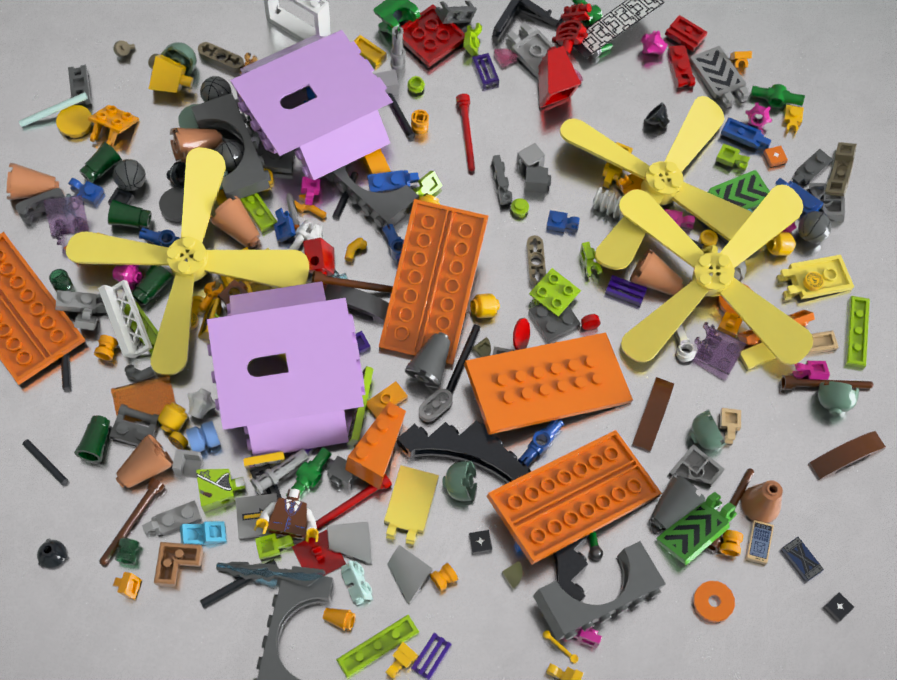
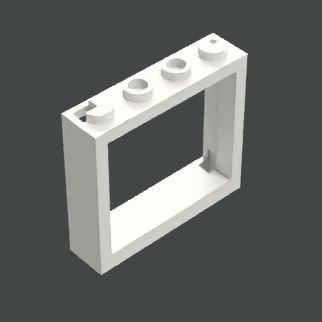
M264 0L267 21L298 40L302 41L313 35L325 37L331 35L329 3L326 0H290L314 15L315 28L279 7L278 0Z

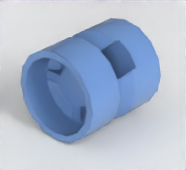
M213 421L202 424L201 428L195 426L185 430L192 451L201 452L205 450V446L212 448L221 445Z

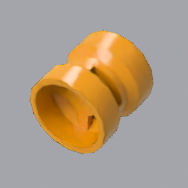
M418 109L411 115V128L416 134H424L428 130L429 115L426 111Z
M101 335L98 341L99 346L95 348L94 355L102 360L112 361L114 357L113 351L117 348L118 341L114 337Z
M726 530L722 534L723 543L719 551L728 556H739L743 534L734 530Z
M449 563L444 564L439 572L434 571L430 574L433 583L440 591L446 589L447 584L459 580Z

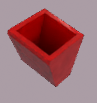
M554 46L548 49L538 66L540 108L570 98L581 84L564 46L558 48Z

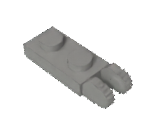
M57 290L55 310L83 312L84 307L93 308L92 313H107L100 294Z

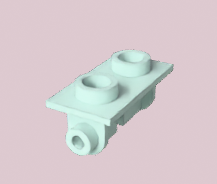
M349 560L348 564L341 567V574L346 585L354 584V586L348 589L353 603L360 605L364 603L363 599L373 600L371 595L372 589L364 579L362 566L358 562Z

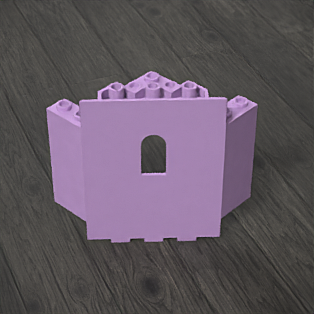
M342 30L326 37L313 35L240 68L242 74L230 80L237 91L240 111L250 116L252 120L250 125L253 131L259 134L265 149L274 154L277 153L279 156L296 149L295 155L303 164V174L312 180H316L390 144L378 109L393 103V101L386 93L387 87L381 78H377L372 73L374 68L369 61L359 55L361 53L359 47L354 41L350 42ZM307 86H310L317 97L293 109H285L280 104L283 97Z
M323 282L229 296L230 303L226 304L227 316L207 319L210 339L207 349L209 356H212L214 371L211 372L212 382L216 383L218 399H215L216 410L220 411L222 429L244 426L245 435L249 434V439H246L248 451L252 450L253 456L281 451L287 453L349 442L344 410L364 407L362 395L366 394L352 314H348L346 298L326 301ZM286 353L288 372L254 377L248 373L247 365L252 359Z

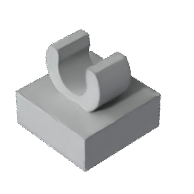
M84 307L83 313H78L75 320V328L95 329L98 316H92L93 308Z

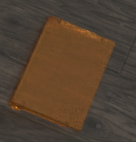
M170 375L111 388L116 416L121 404L153 415L155 413L160 415L166 404L176 403ZM127 415L124 420L133 423L143 421Z

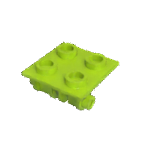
M551 268L531 290L529 295L533 297V304L536 306L542 304L559 317L581 290Z

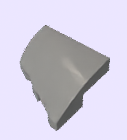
M809 183V189L813 196L823 202L821 207L823 213L831 220L844 222V196L826 195V183Z
M693 444L669 473L671 475L676 473L677 476L680 475L683 478L712 485L725 469Z
M368 522L327 525L330 551L343 553L346 557L352 559L354 557L368 565L372 564Z
M401 545L397 547L387 564L408 604L411 603L433 571V568Z

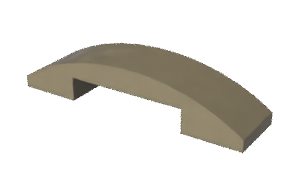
M838 142L831 177L828 179L825 190L826 195H845L852 173L857 144Z

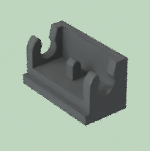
M443 1L440 2L442 8L436 7L435 12L443 24L466 23L472 21L477 8L470 1H465L467 6L448 7Z

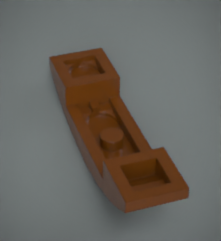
M658 377L655 378L632 446L651 452L674 383Z
M873 431L828 451L809 462V465L817 478L821 480L853 462L885 449L886 446L877 432Z

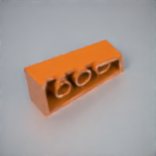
M389 401L347 457L345 470L380 490L403 425L406 411Z

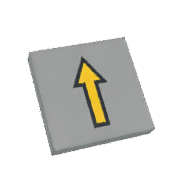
M276 493L236 498L239 539L256 538L271 534H262L263 529L260 527L254 531V527L263 510L271 502H277Z

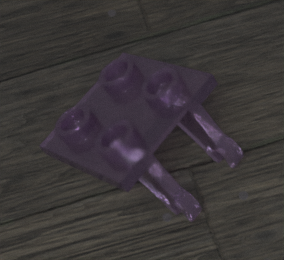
M82 195L44 200L51 237L56 236L57 245H62L63 234H77L89 231Z
M705 322L703 328L706 330V338L702 342L699 340L700 337H696L694 340L698 349L694 359L729 375L746 343L716 330L713 324L711 327L708 326V322Z

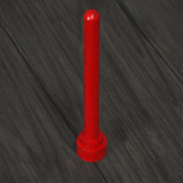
M459 94L456 96V104L461 109L468 170L473 172L475 170L468 115L470 96L468 94Z
M386 474L384 475L380 490L383 488L386 490L392 486ZM372 485L368 486L316 521L317 530L377 491L378 488Z

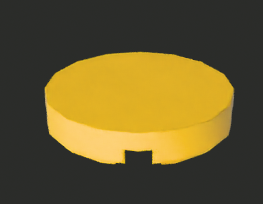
M72 105L59 112L56 119L58 130L62 135L70 136V138L82 137L93 126V122L88 121V117L92 114L81 105Z

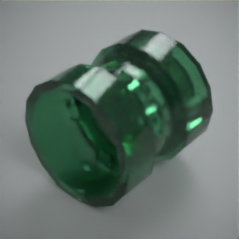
M56 269L49 275L50 283L56 292L57 290L70 291L72 289L73 283L65 270Z
M121 538L118 544L120 549L116 553L115 560L124 564H135L137 559L135 553L139 550L140 542Z

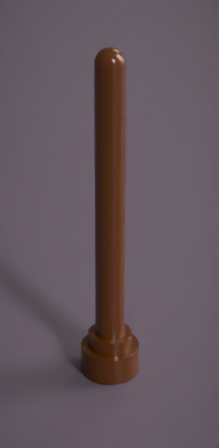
M313 271L311 283L323 282V285L331 284L392 293L393 286L329 277L321 271Z
M782 375L781 378L782 390H792V388L819 387L821 382H824V385H829V381L850 384L852 388L871 389L874 384L871 381L796 379L792 375Z
M751 468L746 470L730 500V503L737 507L754 475V470ZM721 536L707 548L717 552L722 544Z
M151 478L147 483L148 487L146 489L148 491L100 558L99 563L101 565L108 563L153 496L162 492L165 485L160 481Z

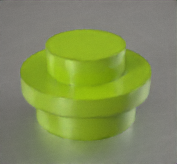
M413 76L408 81L407 87L412 93H420L424 90L425 83L421 77Z
M518 198L511 203V210L516 216H523L528 212L529 204L526 200Z

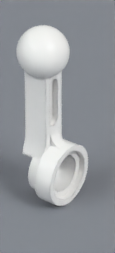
M681 324L675 332L679 342L676 356L681 361L689 362L694 359L696 350L690 343ZM682 349H689L691 352L686 353Z

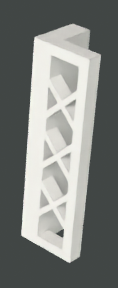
M122 280L112 287L107 285L99 287V293L123 356L136 358L152 349L127 280ZM123 287L125 293L123 298L120 299L116 291ZM126 303L131 307L129 316L124 313ZM132 320L137 323L135 333L131 332L130 329ZM139 337L143 339L145 344L140 349L136 345Z

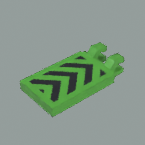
M756 170L711 187L708 193L744 209L750 208L751 210L757 208L770 192Z
M713 492L707 497L706 502L704 501L656 538L657 543L683 564L687 565L730 528L729 522L737 515L734 511L736 507L729 502L718 512L717 509L722 505V502L719 500L721 496Z

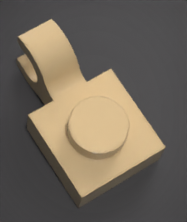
M721 408L720 429H726L725 444H733L736 435L735 430L740 431L741 410Z

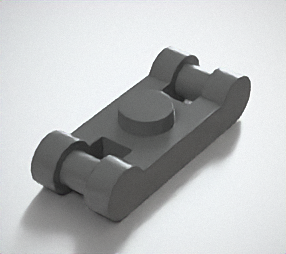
M81 65L79 68H74V66L68 67L71 98L84 92L88 99L75 105L83 103L86 105L92 104L87 66Z
M55 188L17 203L16 210L21 219L27 221L36 213L45 212L54 206H65L67 200L63 191L60 188Z

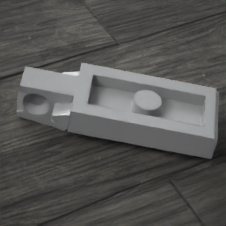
M194 500L155 515L151 518L152 521L143 524L142 528L146 536L155 532L157 535L162 534L164 536L179 530L182 524H195L202 521Z

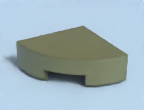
M487 337L472 347V351L478 358L490 356L491 354L490 341Z
M519 561L502 571V575L512 590L519 585L522 578V566Z

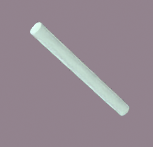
M85 92L26 117L20 120L19 124L21 127L27 126L84 101L88 97Z

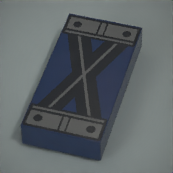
M796 537L781 548L806 582L824 570L799 537Z

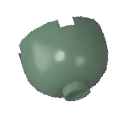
M175 42L169 44L161 53V55L186 66V76H190L196 67V54L185 43Z
M829 381V385H824V382L820 383L818 398L821 405L828 409L830 414L841 415V412H848L857 404L859 397L858 388L852 390V385Z
M709 409L694 418L691 425L693 432L690 433L694 444L699 443L702 448L707 450H714L726 445Z
M456 462L448 468L446 476H443V487L447 489L448 494L458 501H471L475 499L477 483H474L473 476L477 475L473 462Z

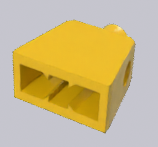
M160 54L155 56L148 89L178 93L181 91L182 86L191 88L194 78L185 75L186 66Z

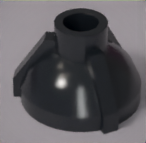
M661 102L646 116L644 121L647 124L660 125L661 128H664L670 122L667 118L666 105Z
M177 161L167 171V179L175 187L184 188L186 163Z
M50 538L46 539V542L39 547L37 552L38 565L41 568L47 569L60 567L69 557L64 544ZM52 548L51 552L46 554V550Z

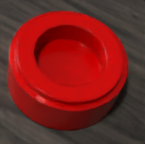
M589 314L581 319V325L584 330H593L601 324L599 316L596 314Z

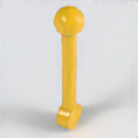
M546 630L543 632V637L549 639L570 658L571 663L578 662V656L576 654L572 655L551 636L550 631Z

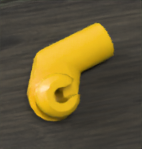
M357 238L347 246L344 259L348 262H353L356 250H364L367 247V241L363 240V238Z

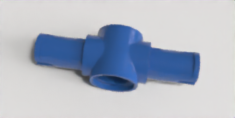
M389 224V228L386 225L382 230L389 241L388 245L391 249L392 259L399 263L401 251H396V249H402L404 239L398 237L393 224Z
M142 227L139 233V239L168 248L174 241L180 239V237L175 236L173 231L167 229L155 232Z
M552 420L546 428L537 431L527 446L528 449L518 461L521 464L524 462V465L529 467L537 456L548 450L554 435L564 423L561 420L559 422ZM541 439V440H543L546 444H545V445H539V444L536 442V440Z

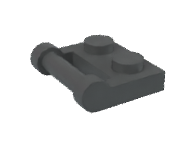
M121 404L109 436L111 439L138 446L145 436L149 434L154 436L159 423V414H148ZM125 415L151 422L150 426L146 427L124 420Z

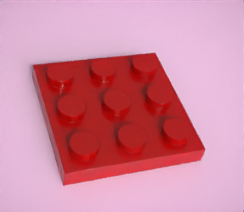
M434 4L421 12L418 19L408 21L401 26L403 28V44L428 68L464 43L465 33L454 23L443 24L435 12L436 6Z

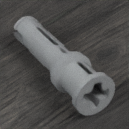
M395 26L392 29L393 48L390 50V65L394 69H402L406 64L404 58L406 51L403 48V28L400 27L398 31V26Z
M301 449L273 469H266L265 473L258 478H252L250 482L256 492L261 495L265 489L271 485H276L281 477L308 461L309 457L304 449Z

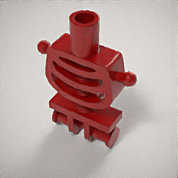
M582 3L578 5L573 4L571 7L565 6L564 14H561V18L565 22L558 26L556 36L552 37V41H557L560 46H564L568 56L571 54L573 45L581 44L583 39L588 37L587 29L580 21L590 19V16L586 13L591 12L590 3L586 5Z

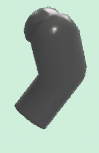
M130 364L124 369L125 375L129 379L138 382L155 375L151 366L144 370H138L134 365Z

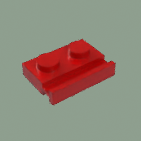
M681 15L665 31L666 36L681 45H685L692 52L708 33Z

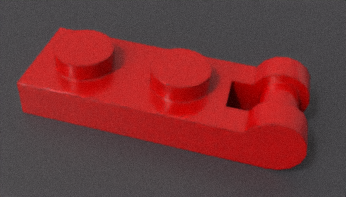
M669 46L667 51L676 87L695 86V77L692 73L686 46Z

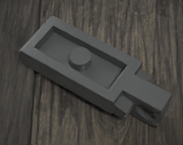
M821 149L817 150L797 168L794 173L796 176L792 182H795L797 185H800L802 182L809 184L832 163L833 159Z
M494 155L490 168L497 196H499L501 205L511 204L513 200L512 192L508 190L509 181L504 174L505 164L501 162L500 155Z

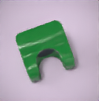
M385 0L373 9L374 13L382 20L378 24L379 29L391 35L392 29L395 26H398L399 31V22L404 20L415 21L420 17L418 7L409 0Z

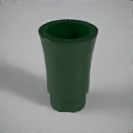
M103 142L79 172L86 180L93 183L114 165L122 161V158L110 145Z
M113 199L108 212V225L149 228L152 213L149 210L124 204Z
M150 265L148 271L135 286L136 288L132 292L133 298L142 305H146L174 277L163 266Z
M100 415L92 416L74 452L77 457L93 463L102 461L103 450L111 423L110 420Z

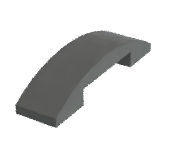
M327 285L324 291L326 301L346 298L347 307L373 316L375 321L385 322L388 302L356 288Z

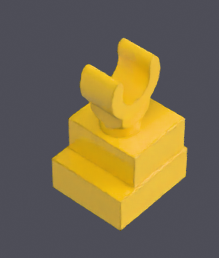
M402 642L392 655L397 660L385 673L393 679L403 665L408 669L419 655Z
M551 663L546 674L561 680H581L583 677V672L577 669L574 670L567 667L564 672Z

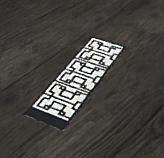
M626 0L586 28L588 37L584 38L581 44L573 45V47L587 59L665 2L663 0Z

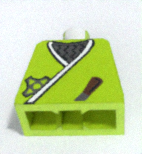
M229 469L196 470L203 512L233 503L235 501L234 491L245 489L244 477L232 479Z

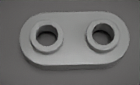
M439 389L420 405V418L425 422H432L451 406L453 400L452 393L447 389ZM444 398L446 402L442 403L439 400ZM426 411H431L432 414H431V415H426L425 412H426Z

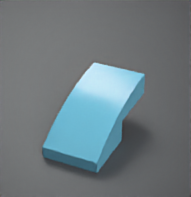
M205 521L203 524H182L180 526L181 543L195 545L223 543L226 541L224 521Z

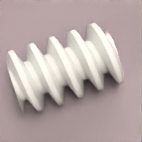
M600 187L593 199V208L597 210L600 207V212L602 213L607 209L608 216L613 213V218L616 219L620 216L621 220L624 217L619 209L622 196L615 199V193L608 196L609 190L602 193V187Z

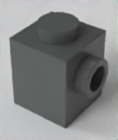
M527 166L524 191L546 193L547 186H551V175H548V168Z
M337 456L335 460L330 461L326 469L329 481L337 487L341 485L349 490L357 476L345 470L347 460Z

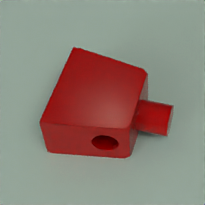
M322 238L303 241L304 252L309 261V273L313 274V271H321L326 276L334 275V247Z

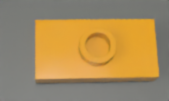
M395 381L368 400L366 407L376 419L389 401L398 405L407 399L408 395Z

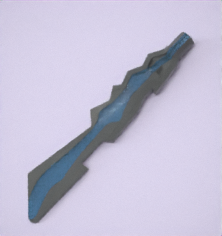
M218 562L216 565L217 571L229 572L233 577L241 576L245 580L252 578L255 581L262 578L270 582L276 577L305 587H309L325 574L323 569L292 566V570L280 569L276 564L258 563L250 565L249 562Z

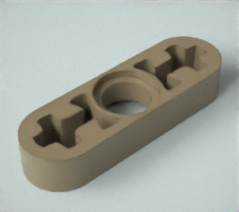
M203 42L198 46L199 57L205 61L233 73H240V68L245 67L243 58L237 54L209 42ZM219 55L226 56L224 60L216 59Z
M533 235L527 239L526 254L529 283L535 287L546 275L543 240L541 237ZM533 242H536V245H537L536 252H533V251H534V246L532 245ZM539 258L541 260V263L539 265H534L531 262V259ZM536 271H538L539 281L535 278Z

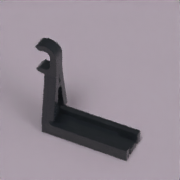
M511 0L496 23L492 37L497 40L499 39L517 9L522 13L541 19L556 27L562 24L563 19L561 17L559 20L550 16L551 9L545 11L530 0Z

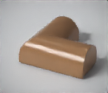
M160 542L154 584L161 587H175L179 565L200 567L203 557L202 545Z

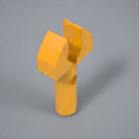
M306 194L298 195L299 200L305 202ZM294 200L296 210L301 214L308 210L322 219L327 215L325 211L314 205L300 204Z
M215 281L206 284L204 293H207V295L199 305L201 311H205L214 298H218V294L224 290L222 284L219 286V289L214 291L212 290L216 287Z

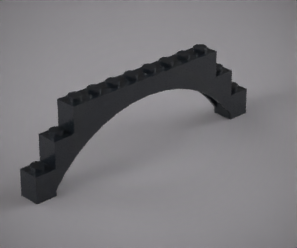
M477 420L460 435L453 425L449 426L445 422L428 437L426 430L414 423L397 438V446L410 459L415 455H441L472 461L491 470L508 483L531 472L526 465H522L517 460V456L512 451H507L503 447L504 445L498 437L494 438L491 434L488 435L485 424H480ZM590 534L553 553L556 565V581L568 595L580 602L586 597L585 591L579 584H574L573 581L586 569L588 563L586 562V557L581 552H576L575 550L588 539Z

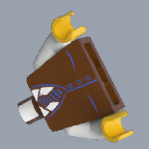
M288 489L286 499L278 498L277 502H271L263 510L254 527V531L258 527L262 528V534L290 535L292 538L305 539L306 542L309 541L310 537L315 538V542H318L319 536L312 511L307 508V503L299 501L300 491L296 489Z

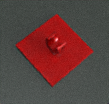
M327 530L319 533L318 542H315L316 539L311 537L308 542L304 540L292 546L301 567L323 569L325 571V574L320 572L316 573L317 575L325 576L346 564L341 553L329 550Z

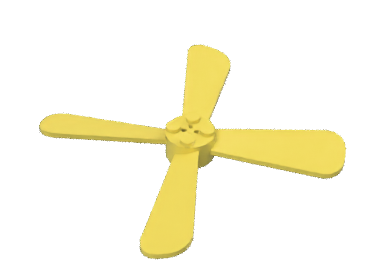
M701 96L695 99L665 161H659L650 166L584 121L568 119L560 128V135L566 142L642 178L641 190L650 194L659 205H666L673 201L728 241L732 239L753 213L683 182V174L681 172L719 130L724 121L722 109L708 97ZM623 217L597 247L595 252L596 261L600 265L614 270L628 267L646 232L626 217Z
M198 147L192 149L186 157L181 238L174 241L169 248L88 231L79 232L72 236L66 247L67 257L72 262L78 264L170 266L175 278L151 356V366L160 375H176L186 367L189 353L194 282L202 279L207 272L276 288L306 284L309 277V261L306 255L298 250L205 249L202 242L226 169L222 155L212 149Z
M787 185L775 186L720 253L711 252L706 254L647 192L639 189L632 190L621 198L619 209L624 217L694 268L692 282L624 335L621 348L629 358L642 363L653 359L704 296L715 297L720 295L781 363L787 365L797 364L809 353L813 346V337L809 330L734 278V268L790 226L802 214V200L791 187Z

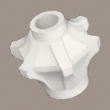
M200 388L199 392L188 393V414L203 419L208 411L216 408L210 396L211 392Z

